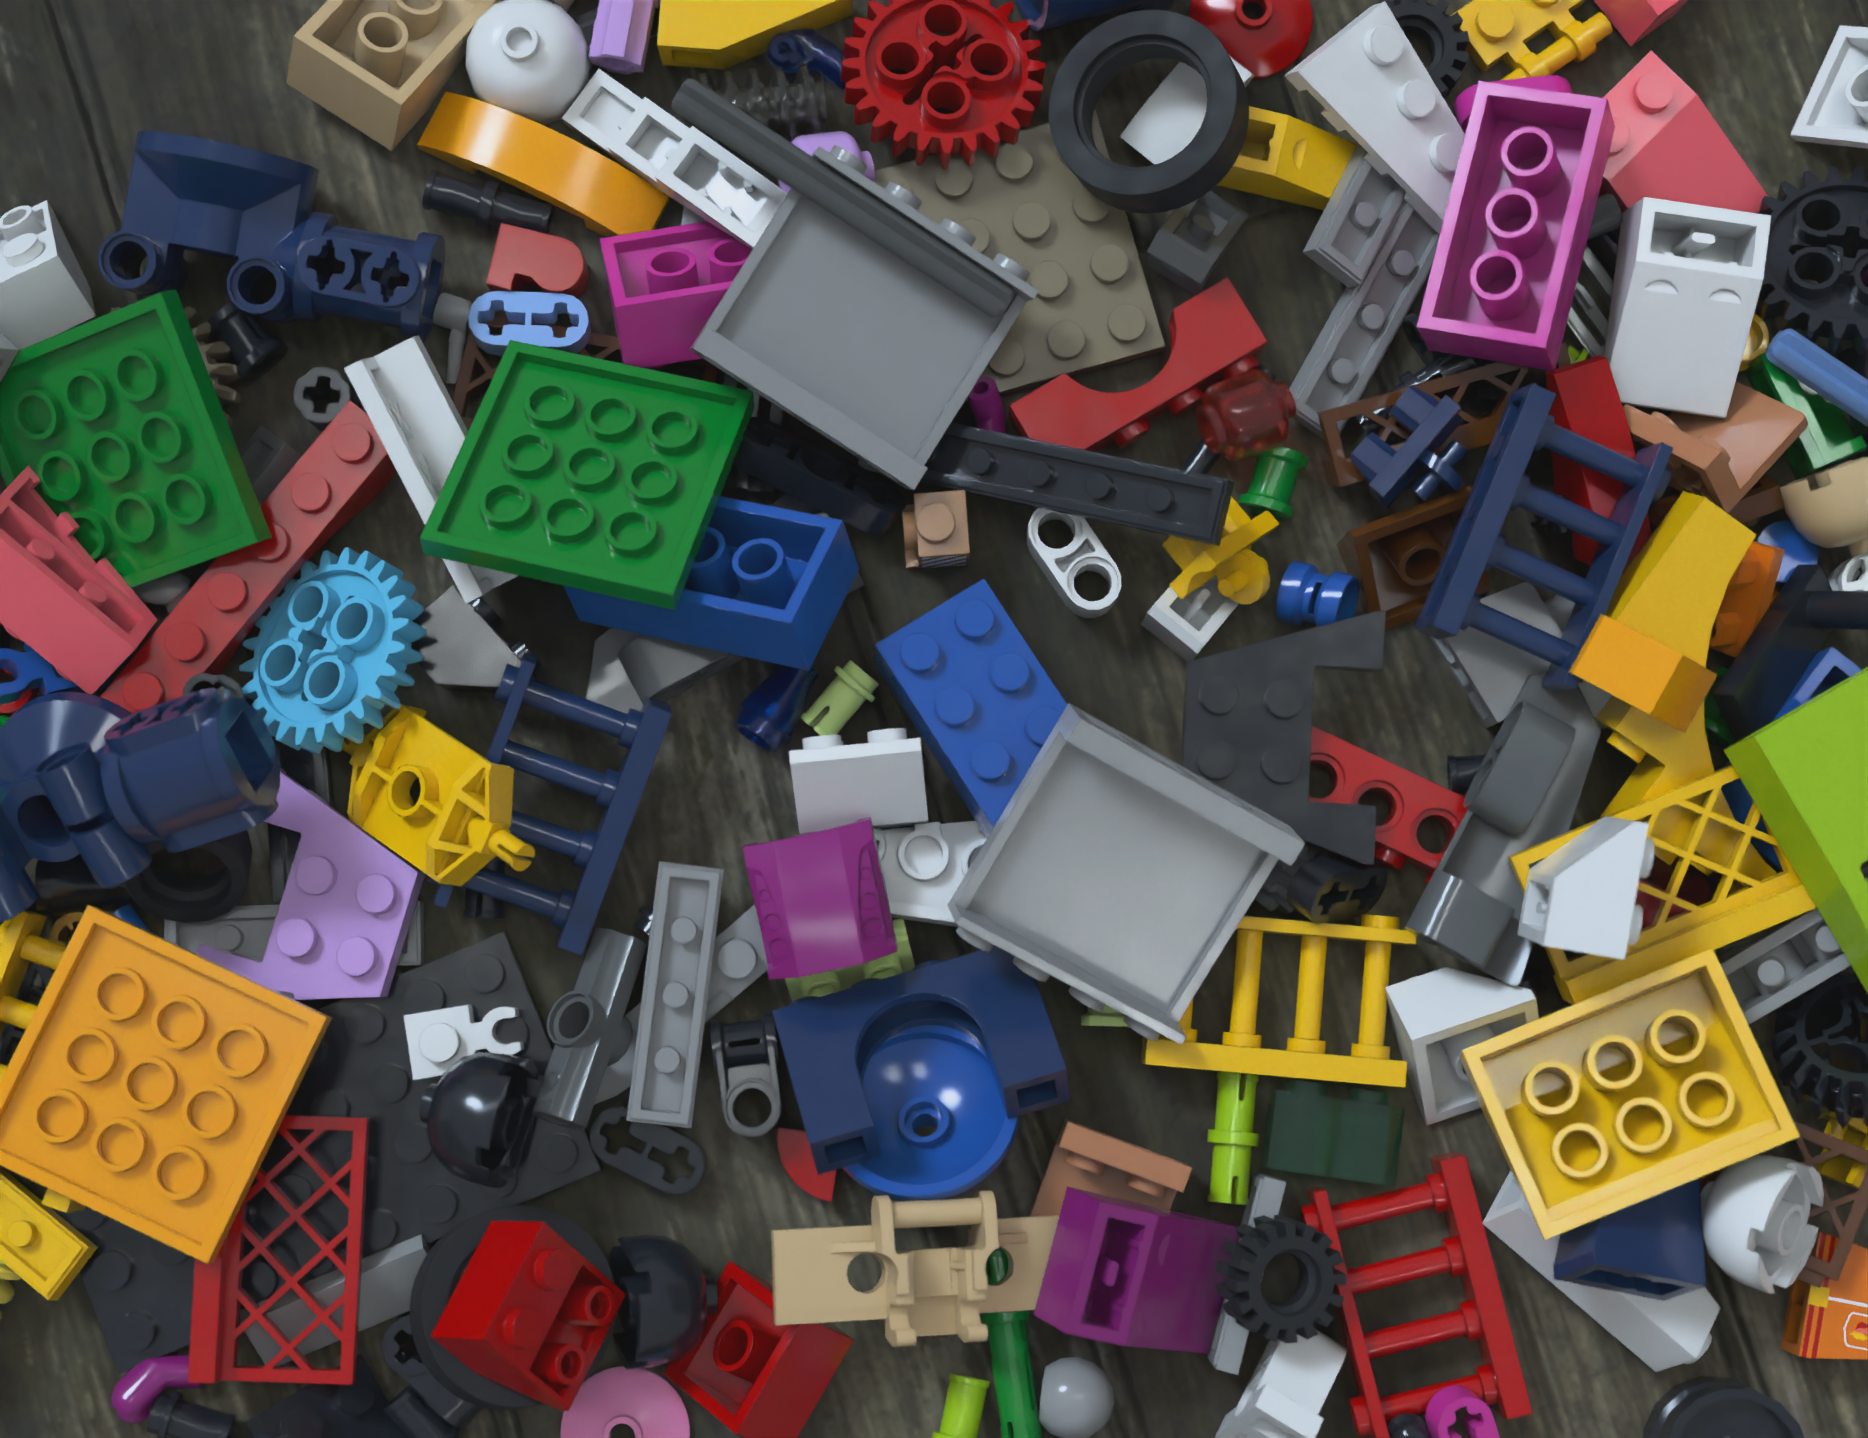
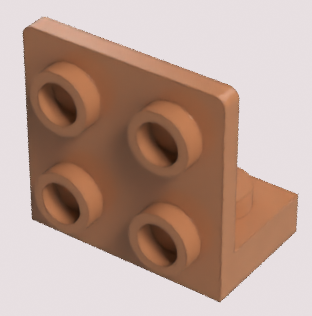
M1737 381L1735 382L1725 418L1674 411L1668 417L1659 412H1653L1649 415L1628 404L1623 406L1635 455L1638 450L1661 442L1673 447L1666 465L1667 468L1671 469L1668 485L1680 492L1685 491L1706 497L1726 513H1729L1808 426V421L1803 412Z
M1064 1119L1029 1216L1060 1215L1067 1186L1170 1210L1176 1192H1184L1192 1167L1186 1163Z

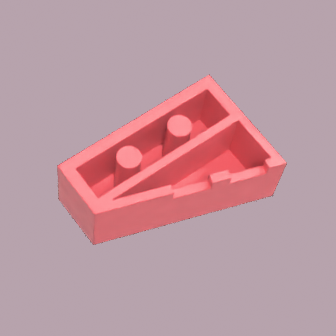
M28 465L0 495V623L10 635L25 642L52 664L64 679L75 683L87 694L92 695L137 648L156 623L157 618L106 558L96 563L73 536L80 526L68 512L61 513L57 517L34 489L41 480Z

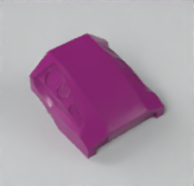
M871 817L835 828L743 846L747 873L762 933L769 980L799 978L859 965L898 951L885 878Z

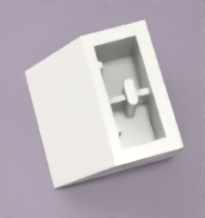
M47 200L33 207L27 205L16 207L0 218V332L21 350L60 334L96 316L89 284Z
M906 728L867 732L868 743L843 745L841 735L803 738V750L789 751L799 834L803 835L835 828L871 817L873 828L880 829L928 823L920 738L907 739Z
M1604 816L1528 870L1517 935L1543 946L1625 960L1627 945L1634 946L1637 943L1642 926V907L1635 905L1639 878L1648 877L1653 863L1654 840L1653 838L1646 837L1649 824Z

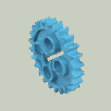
M345 547L340 557L328 550L323 551L320 565L317 566L307 561L301 567V578L299 580L292 578L285 585V592L281 597L276 596L269 605L271 608L267 616H260L254 625L261 629L259 636L243 642L244 647L254 652V658L240 665L239 671L253 678L243 687L246 697L254 700L251 706L256 709L266 724L270 735L276 737L277 741L298 751L303 748L313 754H319L323 746L332 751L340 752L344 743V737L358 744L363 742V724L368 723L378 729L383 727V718L380 710L384 705L394 709L400 708L401 703L394 693L398 685L413 686L415 682L410 675L405 673L407 664L423 660V655L411 649V644L426 635L425 628L412 622L424 611V606L411 599L416 591V587L402 578L404 572L366 550L359 554L351 548Z

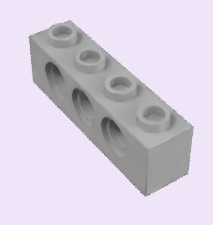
M1867 865L1860 870L1868 882ZM1817 908L1751 934L1716 955L1748 1025L1851 965Z

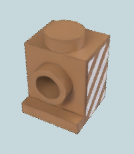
M965 490L915 493L914 504L906 505L902 511L906 569L969 565L970 547Z

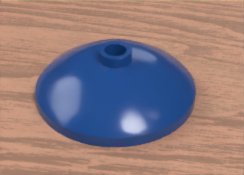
M939 1025L912 1027L887 1039L871 1057L863 1079V1090L874 1124L881 1157L843 1167V1169L858 1184L880 1196L888 1195L890 1199L899 1201L946 1199L969 1190L988 1177L999 1166L1011 1148L1016 1136L1019 1116L1007 1118L990 1063L981 1047L966 1034L953 1028ZM926 1125L937 1128L929 1136L922 1137L915 1134L919 1128Z

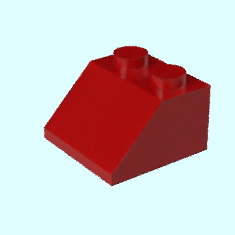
M729 1261L716 1283L718 1292L717 1312L715 1315H707L706 1328L702 1338L694 1350L679 1360L669 1363L663 1374L739 1436L744 1438H797L854 1339L831 1322L774 1325L773 1285L740 1265Z

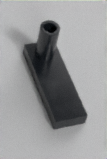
M1797 565L1712 693L1736 742L1773 722L1832 629L1868 630V591H1833L1821 565Z

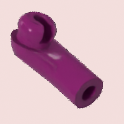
M980 376L967 396L976 427L1006 434L1005 409L997 384L991 377Z

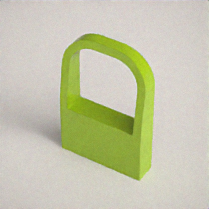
M1867 666L1726 748L1724 752L1868 993V882L1860 870L1861 864L1868 860Z

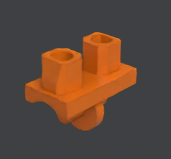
M1755 541L1752 542L1728 583L1712 627L1709 648L1735 658L1738 656L1779 594L1778 591L1774 590L1783 559L1784 549Z

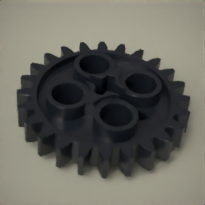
M1835 166L1829 167L1826 181L1819 182L1811 172L1805 171L1803 172L1800 189L1784 181L1780 184L1777 199L1765 196L1761 202L1759 214L1771 215L1764 278L1758 301L1765 300L1761 319L1765 321L1781 315L1784 318L1781 327L1782 331L1787 328L1793 330L1800 328L1806 331L1804 337L1813 343L1816 342L1819 336L1828 338V347L1831 354L1838 352L1842 340H1851L1858 355L1864 354L1868 342V182L1865 181L1862 166L1855 168L1851 180L1842 179ZM1812 227L1820 228V229H1823V230H1825V231H1818V230L1812 229ZM1809 279L1816 281L1819 284H1811L1804 282L1803 280Z

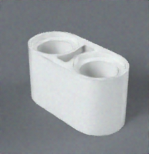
M1037 508L1031 516L1026 533L1027 547L1031 556L1064 604L1074 614L1083 618H1097L1106 614L1114 606L1121 590V574L1117 565L1084 517ZM1049 520L1063 521L1070 527L1073 533V541L1061 549L1050 548L1040 540L1038 528ZM1086 571L1097 572L1106 579L1109 593L1101 600L1087 601L1077 594L1074 588V579Z

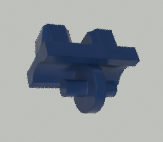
M1412 385L1407 388L1395 402L1389 413L1392 419L1412 435L1398 451H1395L1372 432L1365 437L1350 456L1352 464L1364 479L1370 483L1369 487L1374 499L1388 508L1421 469L1425 472L1410 490L1423 501H1426L1439 484L1450 492L1457 493L1465 482L1453 468L1467 453V450L1458 442L1452 440L1439 456H1436L1435 453L1463 421V418L1458 414L1461 410L1460 405L1447 395L1439 402L1431 395Z

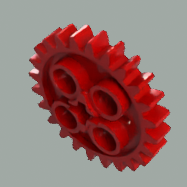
M887 0V7L877 1H869L867 19L855 17L853 20L852 37L845 38L843 59L845 60H842L841 81L845 82L844 101L845 104L855 105V124L862 125L873 122L870 141L873 143L882 141L888 136L893 138L891 155L894 157L903 153L907 147L916 149L915 162L918 166L925 162L929 153L938 154L942 169H948L951 154L960 153L962 159L969 167L974 166L977 148H981L992 158L997 157L1000 138L1005 142L1015 145L1018 141L1020 126H1031L1035 107L1039 106L1043 91V85L1041 84L1045 72V63L1038 61L1041 49L1040 40H1028L1030 31L1028 20L1011 23L1014 10L1012 2L1003 4L995 9L991 6L992 0ZM932 32H945L950 36H938ZM901 69L905 70L908 73L900 75L892 73L889 70ZM988 70L992 71L997 75H983L978 71ZM920 96V98L915 103H913L912 105H908ZM941 107L948 108L954 111L955 113L943 114L937 112L934 109Z

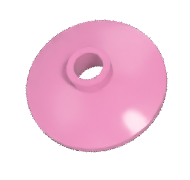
M624 1366L604 1369L584 1381L569 1411H564L560 1429L561 1438H612L611 1431L615 1425L627 1424L633 1429L635 1438H690L688 1411L682 1397L674 1386L661 1375L646 1368L627 1370Z

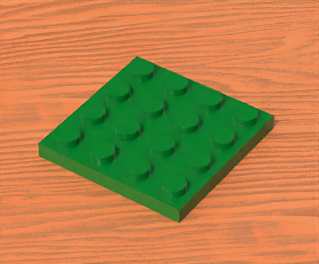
M176 289L157 293L19 350L0 382L1 474L8 487L29 465L41 480L34 488L57 517L61 513L68 512L80 527L73 536L96 563L106 558L132 588L272 537Z
M510 340L419 538L423 554L676 610L741 444L743 433L755 408L753 391Z

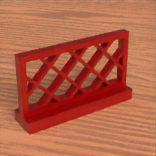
M285 1114L278 1132L294 1149L268 1173L261 1167L259 1168L255 1176L259 1181L248 1191L215 1261L207 1264L195 1258L188 1383L215 1384L218 1381L353 1385L356 1382L370 1117ZM290 1129H313L314 1131L301 1142ZM327 1130L353 1131L352 1159L332 1176L310 1152L308 1147ZM300 1155L325 1184L298 1208L273 1179ZM351 1171L349 1194L339 1181ZM265 1187L290 1216L263 1240L246 1222V1204ZM329 1190H332L347 1206L349 1214L348 1226L329 1242L304 1213ZM295 1222L321 1248V1251L296 1274L269 1247ZM246 1237L255 1248L243 1258L244 1238ZM345 1238H347L346 1260L335 1249ZM260 1254L286 1281L261 1306L242 1288L243 1269ZM326 1256L345 1275L344 1293L327 1309L300 1281ZM291 1288L318 1316L292 1341L265 1313ZM344 1303L343 1323L341 1326L331 1314ZM242 1304L251 1315L240 1324V1307ZM255 1321H258L280 1345L282 1350L265 1366L237 1365L239 1336ZM322 1323L341 1341L340 1368H315L297 1348ZM289 1355L299 1367H278L276 1365Z

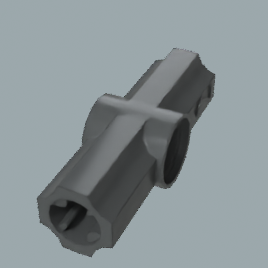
M595 928L574 991L562 995L554 1003L548 1015L547 1032L555 1046L532 1115L567 1129L584 1131L587 1127L606 1067L618 1062L625 1055L631 1044L632 1025L624 1013L647 944L641 940L612 929Z

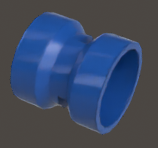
M1298 560L1293 561L1285 571L1279 586L1276 600L1277 619L1280 622L1294 626H1300L1307 622L1318 627L1352 618L1355 615L1359 600V579L1355 575L1340 571L1334 572L1331 575L1322 574L1313 564Z

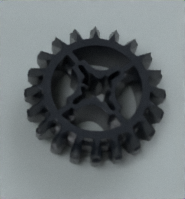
M1853 970L1852 975L1841 976L1837 973L1826 979V983H1820L1804 992V994L1785 1003L1786 1011L1779 1012L1775 1021L1776 1034L1775 1039L1772 1041L1773 1057L1777 1059L1778 1076L1782 1080L1783 1086H1790L1791 1095L1795 1099L1796 1104L1810 1102L1811 1111L1814 1112L1817 1120L1831 1112H1835L1836 1120L1842 1129L1852 1118L1863 1119L1864 1124L1868 1128V993Z

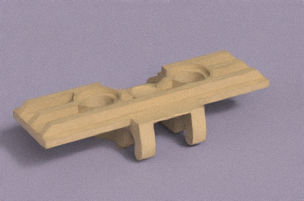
M991 1190L976 1191L974 1198L891 1202L888 1195L874 1196L872 1199L871 1225L771 1230L774 1325L885 1319V1338L892 1347L915 1346L916 1337L957 1334L964 1343L987 1341V1326L981 1323L979 1313L1035 1310L1060 1215L997 1218L996 1200ZM971 1225V1229H968V1244L964 1247L895 1250L894 1229ZM1000 1247L1007 1255L1009 1262L1008 1271L1005 1277L998 1283L988 1284L985 1271L986 1261L989 1255ZM861 1253H871L880 1262L882 1270L878 1284L866 1292L855 1290L850 1285L847 1277V1269L851 1260Z

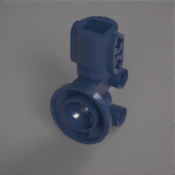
M138 131L121 231L110 235L102 243L98 253V266L103 277L111 285L150 297L157 293L174 289L179 293L184 288L188 278V268L183 257L184 250L238 260L228 274L227 292L231 301L243 311L278 324L291 323L298 319L317 322L321 320L324 314L401 328V334L404 339L419 335L422 342L428 339L432 330L435 306L441 295L445 266V241L442 235L427 232L420 233L416 240L340 226L336 215L318 211L312 213L319 170L308 164L275 154L209 139L159 131ZM148 256L146 271L140 276V266L142 261ZM345 266L343 275L332 274L334 267L344 268ZM380 270L382 273L378 280V271ZM361 274V283H357ZM409 276L407 287L398 286L393 290L395 279L405 280ZM275 278V294L265 303L263 291L266 284Z
M207 688L133 714L107 699L79 692H58L43 695L27 702L15 711L0 729V923L22 913L38 899L40 894L24 869L33 858L47 862H62L74 857L83 858L98 886L106 888L129 880L151 863L153 857L145 843L153 844L161 841L168 852L176 853L245 831L270 817L279 805L276 797L280 788V765L273 739L256 709L244 699L230 697L222 700L215 688Z

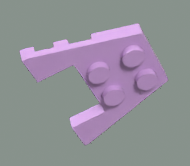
M280 768V788L276 797L279 805L277 810L263 822L301 833V838L263 960L259 961L204 944H199L196 954L274 991L294 993V1000L387 997L425 873L329 806L327 801L312 790H308Z

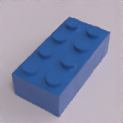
M720 496L676 610L564 585L563 587L580 621L809 671L859 571V567L843 520Z
M982 579L876 643L874 664L977 824L988 838L1065 710L1067 703L986 580Z

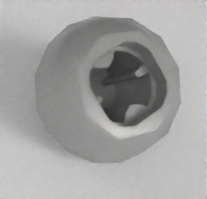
M1080 1357L1061 1358L1047 1365L1041 1389L1040 1423L1050 1434L1060 1438H1088L1099 1432L1110 1420L1115 1404L1113 1387L1106 1374L1095 1363Z

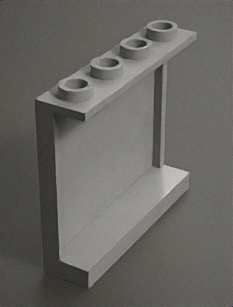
M834 145L829 153L819 146L811 155L812 157L1010 285L1014 290L1010 304L1001 316L997 318L988 316L791 188L693 343L690 351L905 489L914 490L928 469L924 466L967 396L1027 301L1033 300L1039 291L1026 283L1030 273L1017 262L1000 253L996 255L994 260H991L973 248L972 245L976 237L964 227L948 218H943L938 225L917 211L922 202L903 187L889 182L884 189L863 175L867 165L847 150Z
M1068 703L949 901L948 907L956 925L959 926L956 930L957 934L971 945L986 952H990L995 945L1014 955L1013 963L1031 977L1046 982L1051 975L1070 985L1071 987L1068 992L1084 1005L1100 1012L1104 1009L1105 1005H1108L1125 1014L1124 1022L1142 1036L1157 1041L1162 1034L1182 1044L1186 1035L1178 1024L1180 1018L1277 861L1281 860L1292 866L1305 843L1284 822Z

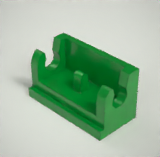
M1766 352L1748 363L1749 367L1744 372L1752 389L1801 411L1806 416L1808 421L1807 428L1783 453L1796 480L1858 454L1867 447L1862 436L1854 437L1839 407L1770 362L1766 357Z

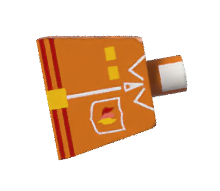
M1818 1231L1810 1255L1830 1263L1839 1238ZM1853 1243L1838 1281L1825 1276L1821 1287L1818 1288L1797 1278L1790 1285L1780 1349L1804 1358L1868 1360L1867 1248Z

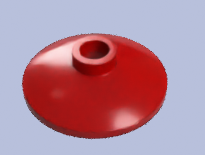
M1191 0L1188 16L1209 29L1219 39L1227 53L1255 75L1252 80L1274 76L1291 66L1306 47L1313 22L1310 0ZM1249 2L1257 3L1263 8L1264 15L1259 19H1249L1243 14L1242 6Z

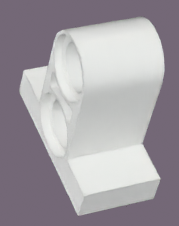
M1317 1329L1315 1330L1318 1334L1310 1339L1297 1335V1343H1285L1278 1339L1276 1342L1270 1340L1237 1407L1225 1415L1215 1438H1315L1324 1420L1318 1414L1343 1364L1347 1348Z

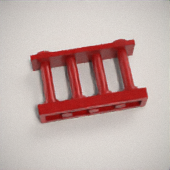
M1451 1152L1429 1158L1433 1174L1425 1175L1424 1183L1330 1206L1326 1189L1319 1186L1305 1189L1309 1204L1299 1207L1302 1223L1317 1228L1316 1231L1326 1234L1333 1241L1329 1248L1340 1251L1343 1262L1335 1265L1334 1269L1346 1273V1285H1334L1333 1292L1344 1296L1341 1307H1335L1358 1394L1357 1397L1349 1398L1348 1403L1352 1421L1359 1438L1364 1436L1369 1438H1390L1386 1424L1394 1416L1405 1412L1416 1414L1417 1416L1425 1414L1430 1399L1439 1390L1452 1385L1464 1386L1470 1389L1487 1405L1493 1404L1494 1410L1507 1420L1533 1414L1485 1228L1482 1224L1483 1220L1469 1166L1464 1154ZM1432 1208L1435 1214L1444 1213L1450 1237L1441 1239V1246L1346 1269L1337 1231ZM1444 1272H1449L1451 1277L1460 1276L1466 1301L1457 1304L1458 1310L1367 1333L1362 1332L1353 1295ZM1465 1336L1468 1341L1477 1340L1483 1365L1474 1367V1374L1379 1398L1370 1359Z

